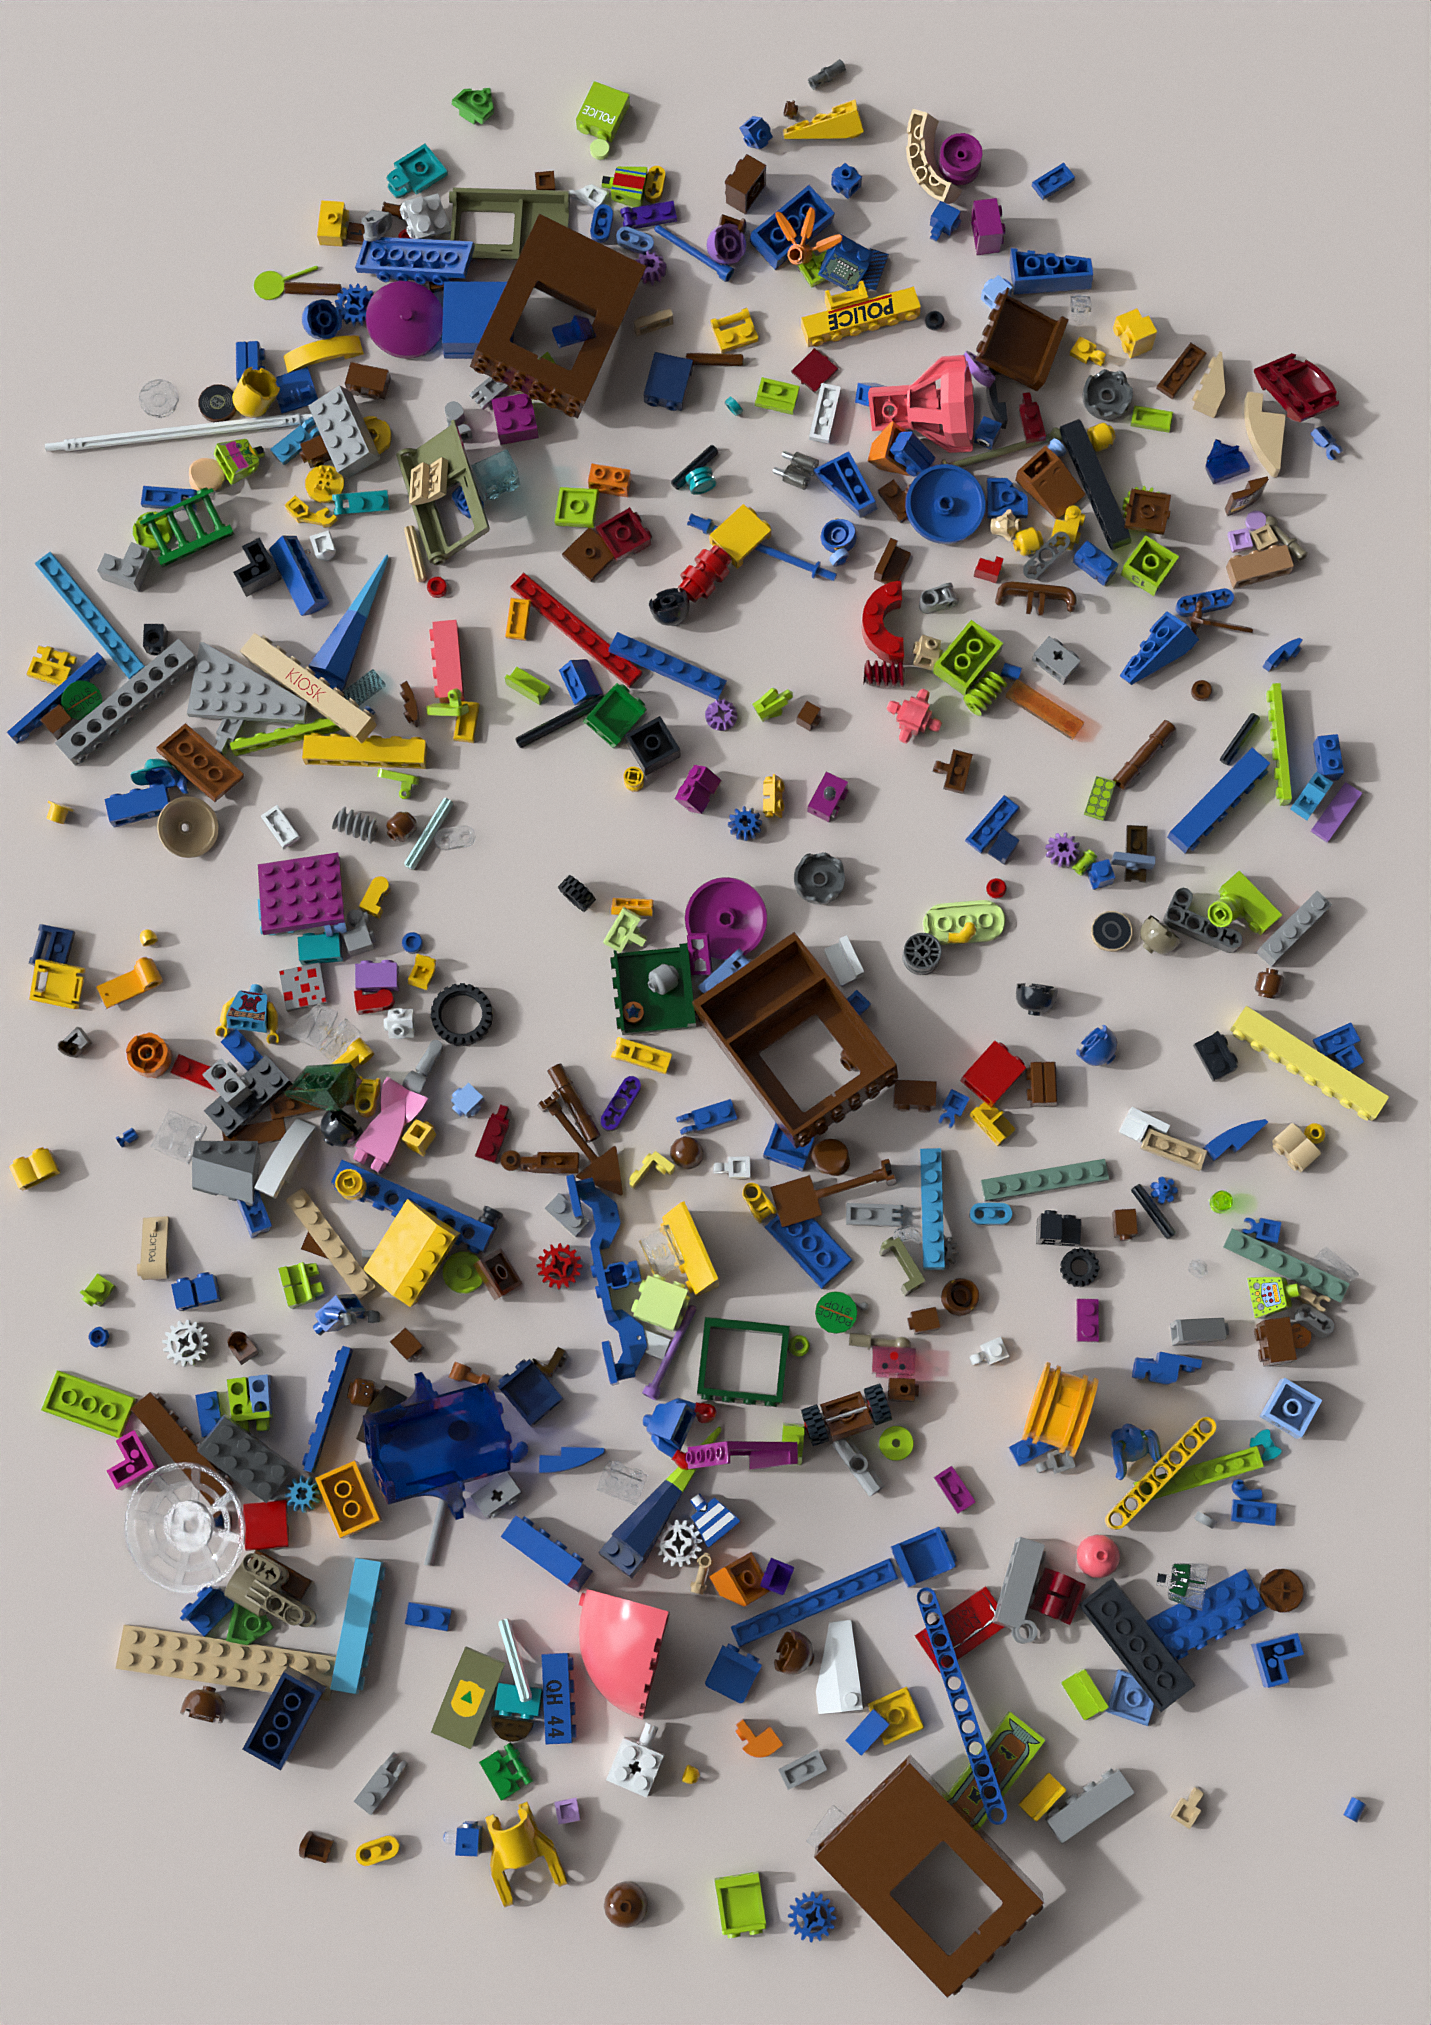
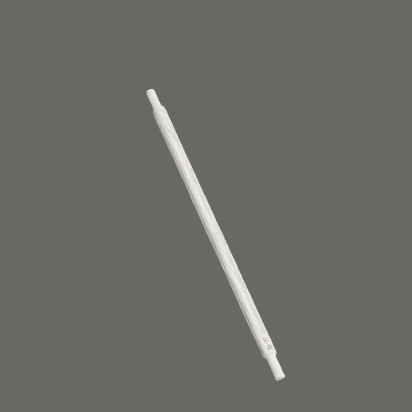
M291 413L64 439V442L45 444L46 452L57 450L74 451L301 425V422L313 416L311 413Z

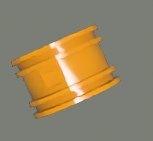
M1046 1362L1027 1416L1022 1440L1026 1441L1029 1437L1032 1438L1033 1444L1041 1441L1058 1447L1060 1453L1064 1454L1065 1450L1070 1451L1069 1456L1074 1457L1088 1422L1099 1379L1093 1378L1090 1381L1088 1380V1375L1083 1374L1081 1378L1061 1371V1366L1057 1365L1055 1369L1051 1368V1363Z

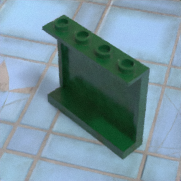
M688 943L679 944L680 947L625 953H617V950H614V957H610L611 970L615 969L616 977H612L613 989H617L618 997H614L615 1009H619L620 1017H616L617 1030L621 1029L622 1035L696 1028L695 1011L692 1003L693 991ZM662 964L673 966L679 974L678 986L664 995L653 992L648 986L649 973ZM629 1002H637L643 1007L644 1016L638 1023H629L624 1019L623 1008ZM631 1010V1014L634 1015L636 1011Z

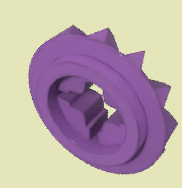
M725 699L715 700L709 704L705 711L706 722L714 730H728L737 721V709L733 703ZM718 708H720V710H722L723 713H727L724 715V722L720 716H715L718 715Z

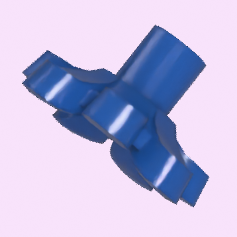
M1159 1177V1183H1151L1150 1187L1154 1191L1150 1195L1152 1198L1158 1197L1159 1204H1164L1165 1199L1169 1203L1174 1201L1172 1194H1177L1178 1189L1173 1187L1174 1181L1172 1179L1166 1181L1164 1177Z

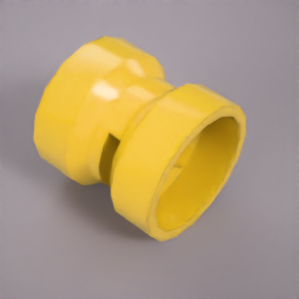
M635 766L627 768L623 774L625 787L632 792L641 790L644 785L642 770Z

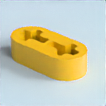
M653 166L648 171L645 198L650 203H657L662 198L666 179L665 170L661 166ZM656 173H659L660 176H658L657 181H654V176ZM653 188H656V193L654 196H651L650 193H652Z

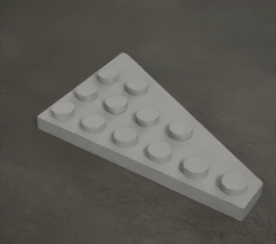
M200 642L187 709L189 717L306 724L309 707L306 701L206 643Z

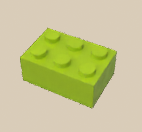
M970 620L934 664L933 673L965 696L1000 654L1003 642L973 620Z

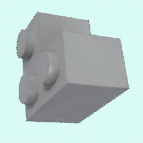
M131 542L124 559L104 553L97 571L103 580L139 592L154 556L149 548Z

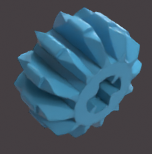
M302 1475L300 1476V1483L297 1479L293 1478L292 1483L295 1486H286L287 1489L291 1490V1493H286L285 1497L292 1498L287 1502V1505L295 1504L294 1511H298L301 1507L302 1512L306 1513L307 1505L311 1510H314L315 1506L312 1502L320 1503L321 1500L315 1498V1496L321 1495V1492L319 1490L315 1491L318 1488L317 1482L312 1484V1477H309L306 1481L305 1476ZM301 1489L308 1491L305 1494L307 1497L306 1499L299 1498V1496L301 1495Z

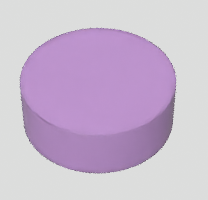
M1261 511L1250 512L1245 520L1246 527L1250 531H1255L1265 526L1266 516Z

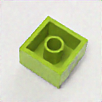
M1145 535L1123 566L1120 575L1152 596H1155L1176 566L1179 556Z

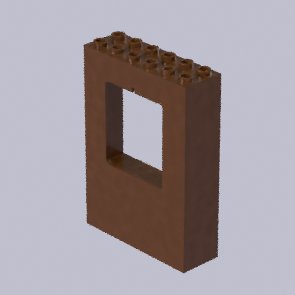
M539 214L475 350L470 367L479 374H485L496 382H502L515 391L527 394L533 400L542 401L548 407L558 409L564 412L565 415L578 419L647 266ZM533 288L595 317L571 370H567L542 357L538 360V355L510 342V338Z
M795 932L692 1001L698 1019L795 1149L808 1145L814 1136L824 1134L830 1125L841 1122L846 1117V1114L860 1109L863 1102L868 1099H874L883 1088L893 1086L899 1078L895 1061ZM818 1016L860 1071V1074L834 1092L835 1097L830 1094L806 1112H802L762 1059L760 1053L811 1017Z
M911 1754L815 1849L814 1858L947 1998L951 1994L954 1996L958 1994L963 1988L962 1983L968 1978L970 1980L973 1979L979 1972L978 1968L984 1962L986 1964L989 1963L996 1955L994 1952L1000 1946L1004 1948L1011 1941L1012 1938L1010 1936L1016 1930L1018 1932L1023 1930L1028 1923L1026 1920L1031 1915H1038L1044 1908L1042 1891ZM942 1841L946 1842L1002 1901V1905L978 1927L980 1933L978 1934L974 1931L951 1955H948L890 1894Z

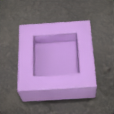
M1248 528L1228 532L1227 536L1232 553L1252 549L1253 544Z
M577 1797L555 1802L558 1825L581 1820Z

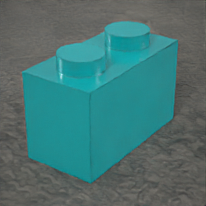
M323 932L321 935L305 933L303 936L297 937L301 965L343 962L342 940L339 933H333V936L330 937L326 936V932Z
M498 1683L494 1710H499V1715L512 1716V1713H520L521 1718L534 1720V1716H539L543 1689L530 1687L532 1699L521 1702L516 1685Z

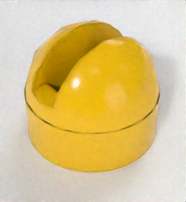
M145 929L140 934V941L144 947L151 946L158 941L156 934L150 929Z
M688 1764L683 1773L682 1782L695 1784L700 1777L698 1769Z

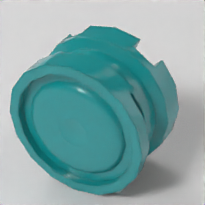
M700 467L691 471L686 476V482L690 485L691 494L700 495L712 490L716 486L717 481L712 476L711 468Z

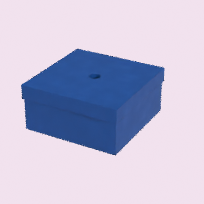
M444 282L442 329L444 359H473L475 350L507 282ZM514 331L510 338L511 343H513L514 340Z

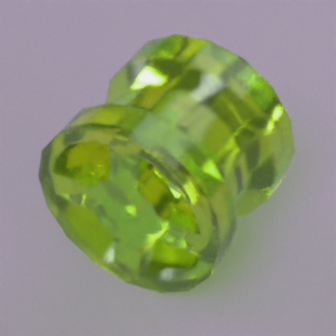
M1223 1190L1217 1191L1209 1201L1212 1211L1219 1214L1228 1211L1233 1204L1230 1193Z

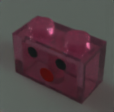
M873 1346L871 1374H876V1378H889V1375H897V1378L910 1379V1376L915 1375L916 1348Z

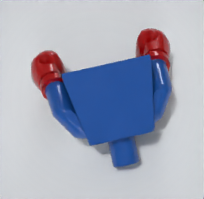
M676 1398L666 1404H658L652 1415L646 1414L643 1417V1425L647 1427L646 1430L651 1435V1441L657 1449L671 1457V1460L675 1461L680 1469L687 1471L689 1469L686 1462V1453L682 1452L681 1449L696 1416L700 1423H711L716 1418L717 1411L711 1404L693 1403Z

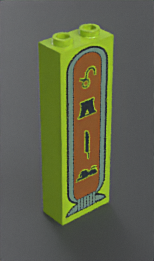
M1009 1711L985 1742L1002 1798L1045 1742L1044 1738ZM982 1747L976 1755H979L982 1752ZM969 1763L948 1791V1794L981 1827L988 1817ZM980 1764L976 1769L980 1777H986L990 1771L986 1764ZM987 1786L984 1789V1796L987 1799L995 1798L997 1794L996 1789L993 1786Z

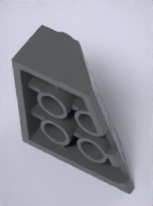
M195 1141L192 1154L193 1190L215 1196L220 1194L227 1196L229 1200L245 1201L247 1205L253 1206L256 1191L254 1187L257 1183L261 1159L258 1141Z

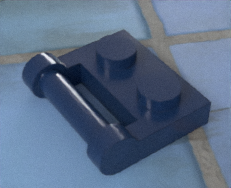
M39 924L38 931L40 932L33 956L30 957L28 964L35 966V960L41 959L47 934L52 935L44 960L67 964L75 932Z

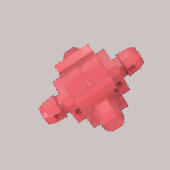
M921 689L916 698L911 696L909 701H903L902 706L896 701L889 702L887 711L893 715L898 714L896 721L899 722V729H901L899 735L900 742L907 744L912 738V734L918 736L919 731L924 733L927 727L931 731L939 732L942 722L936 718H931L933 711L929 710L930 704L927 703L930 696L929 691Z

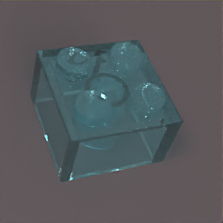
M508 449L471 465L475 483L484 501L494 500L500 494L514 491L520 486L518 470Z

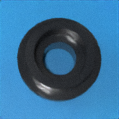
M931 311L925 317V325L930 330H939L944 325V317L938 311Z

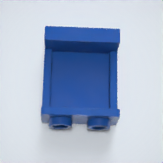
M775 1122L769 1142L763 1153V1158L803 1172L815 1136L805 1147L800 1146L795 1149Z
M939 1526L890 1547L907 1588L956 1567L957 1557L953 1549L949 1551L946 1544L949 1541L944 1529L940 1530Z

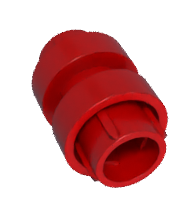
M714 545L710 550L702 549L694 558L697 565L695 567L688 565L680 574L683 581L678 586L680 592L685 590L688 599L694 603L700 597L708 599L716 589L713 582L721 583L730 573L727 566L732 562V559L727 552L717 545Z

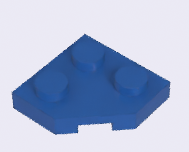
M987 478V518L1002 516L1009 509L1012 510L1016 518L1028 517V499L1022 491L1020 492L1015 488L1008 478Z

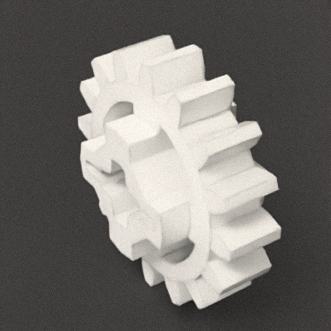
M186 1320L185 1325L178 1321V1327L170 1326L171 1333L165 1332L168 1340H162V1343L167 1345L163 1351L170 1353L167 1356L169 1360L175 1358L173 1363L176 1365L181 1361L183 1367L187 1366V1362L194 1366V1360L197 1359L201 1362L202 1358L200 1355L208 1354L204 1348L210 1346L209 1343L205 1342L209 1335L202 1334L205 1328L200 1327L198 1329L199 1323L194 1322L191 1326L190 1320ZM186 1330L184 1334L177 1335L180 1331ZM197 1335H198L199 1340H200V1344H199V1345H197V1342H196V1339H195V1338L197 1337ZM184 1340L190 1343L189 1347L182 1344ZM173 1341L177 1347L176 1351L173 1349ZM196 1352L192 1356L186 1357L188 1353Z
M675 1520V1525L673 1526L667 1522L668 1528H663L662 1536L658 1537L660 1543L655 1544V1547L661 1548L658 1556L664 1554L663 1562L671 1560V1566L678 1562L679 1566L682 1567L684 1561L690 1565V1558L697 1559L694 1553L696 1551L701 1552L702 1550L697 1547V1544L702 1543L701 1539L696 1538L700 1532L692 1531L694 1529L693 1524L687 1527L686 1520H684L682 1525H679L678 1520ZM681 1529L688 1531L692 1538L684 1537ZM674 1530L673 1537L665 1541L667 1534ZM677 1533H679L681 1541H685V1545L681 1546L680 1554L677 1547L673 1546V1542H676ZM693 1546L692 1551L684 1557L686 1548ZM671 1548L674 1550L676 1558L670 1556L665 1549Z

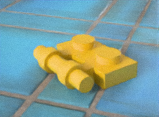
M39 645L37 653L42 654V657L33 656L26 675L30 678L59 686L72 674L73 670L66 665L68 663L75 665L77 657L72 656L71 653L66 651L59 652L54 650L53 647ZM51 658H55V659H58L59 662H58V664H57V663L51 662V661H49V660H50Z

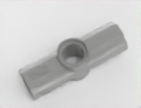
M850 1437L832 1443L850 1472L856 1477L869 1497L885 1487ZM855 1460H862L864 1468L862 1470H855L852 1467V1463Z

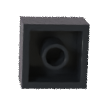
M661 716L625 735L626 744L645 776L681 757L680 748Z

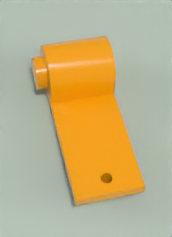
M142 957L136 961L134 970L100 984L96 988L106 1009L157 987L163 982V979L153 959Z

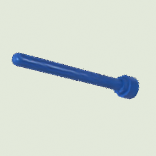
M655 226L654 230L656 233L715 270L721 280L724 282L730 280L734 273V268L727 264L720 265L662 226Z

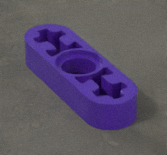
M628 1076L619 1086L601 1116L600 1122L604 1130L614 1131L619 1127L641 1090V1084L637 1077ZM634 1081L636 1089L630 1090L629 1096L632 1097L629 1099L625 1094H621V1091L626 1093L628 1090L626 1084H631ZM623 1098L626 1100L627 1105L624 1109L615 1107L617 1099ZM611 1108L616 1113L621 1114L620 1117L617 1114L615 1115L613 1119L615 1122L614 1125L610 1124L609 1126H606L607 1122L605 1121V1119H610L613 1115V1112L610 1111Z

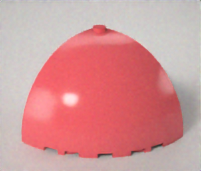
M587 1589L586 1593L581 1594L579 1606H583L579 1625V1645L584 1666L596 1688L611 1704L621 1711L643 1720L670 1612Z

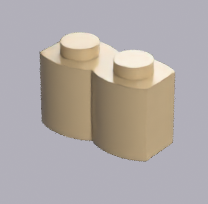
M1291 1123L1272 1141L1274 1144L1273 1149L1279 1155L1283 1154L1288 1159L1287 1163L1294 1171L1298 1170L1300 1173L1321 1155L1319 1149L1307 1139L1294 1123Z

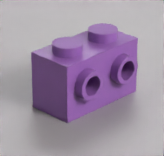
M364 960L361 961V964H355L356 990H362L363 992H378L382 989L389 990L390 992L399 991V966L397 962L382 960L381 963H373V961Z

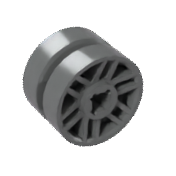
M917 933L912 935L906 941L902 959L905 967L916 975H926L933 972L940 961L941 945L931 934Z

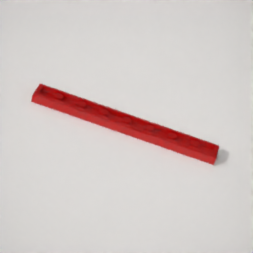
M524 572L510 586L522 599L531 600V606L628 688L641 677L643 672L629 660L608 652L610 647L608 642Z

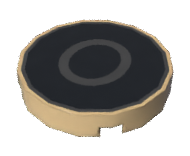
M1116 911L1101 913L1094 919L1091 927V938L1094 944L1104 951L1117 952L1122 950L1129 943L1132 936V926L1129 919Z

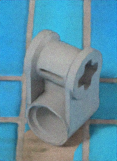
M370 210L361 219L365 229L363 234L364 240H379L385 232L390 230L393 222L392 214Z
M945 583L925 590L920 598L919 609L923 613L930 614L957 605L959 599L954 595L953 584ZM930 599L933 603L927 604L924 600Z

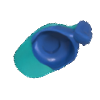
M149 759L146 761L144 769L133 771L130 774L131 780L136 785L144 786L159 783L161 785L164 784L166 788L178 786L182 793L188 794V779L164 759Z

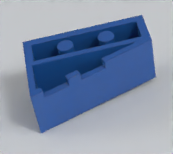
M849 451L814 469L816 477L859 518L878 509L876 501Z

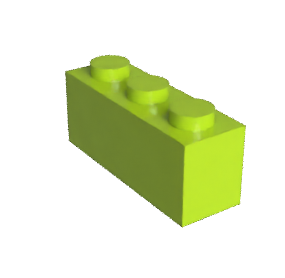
M1240 870L1225 882L1218 891L1220 897L1226 894H1235L1242 900L1244 911L1240 918H1244L1249 923V928L1260 936L1282 916Z

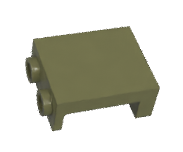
M890 1237L882 1242L879 1251L880 1256L892 1251L909 1278V1281L904 1283L901 1288L904 1296L922 1287L926 1280L899 1237L896 1239Z

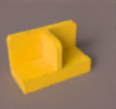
M985 1102L971 1111L969 1115L997 1146L1015 1131V1127L1003 1116V1111L1000 1112L995 1106L991 1108Z

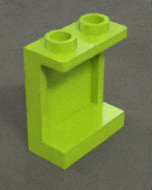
M758 1871L715 1878L722 1935H727L728 1938H736L741 1936V1932L749 1931L750 1935L763 1933L762 1929H766L767 1926Z

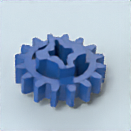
M357 283L356 288H353L349 284L348 290L344 287L342 288L343 294L337 293L338 299L335 300V305L340 310L345 324L351 321L353 326H356L357 322L363 326L367 312L365 308L374 294L372 290L368 291L366 285L360 288V284Z
M811 1891L810 1896L807 1897L805 1892H803V1899L800 1900L795 1897L796 1906L791 1904L789 1906L793 1910V1913L788 1914V1918L793 1919L789 1926L796 1927L793 1933L796 1935L800 1932L801 1940L808 1936L810 1942H813V1938L817 1936V1939L821 1941V1934L824 1933L826 1936H829L827 1929H834V1925L830 1922L835 1920L836 1916L831 1915L830 1912H833L835 1908L834 1906L828 1907L830 1899L828 1898L823 1901L822 1893L815 1897L814 1891ZM814 1901L812 1906L807 1908L801 1907L806 1902ZM821 1905L826 1910L827 1919L820 1914ZM815 1909V1915L818 1919H813L808 1925V1916L806 1914H811ZM797 1915L804 1920L802 1928L798 1924ZM819 1925L822 1927L818 1931L810 1932L815 1926Z

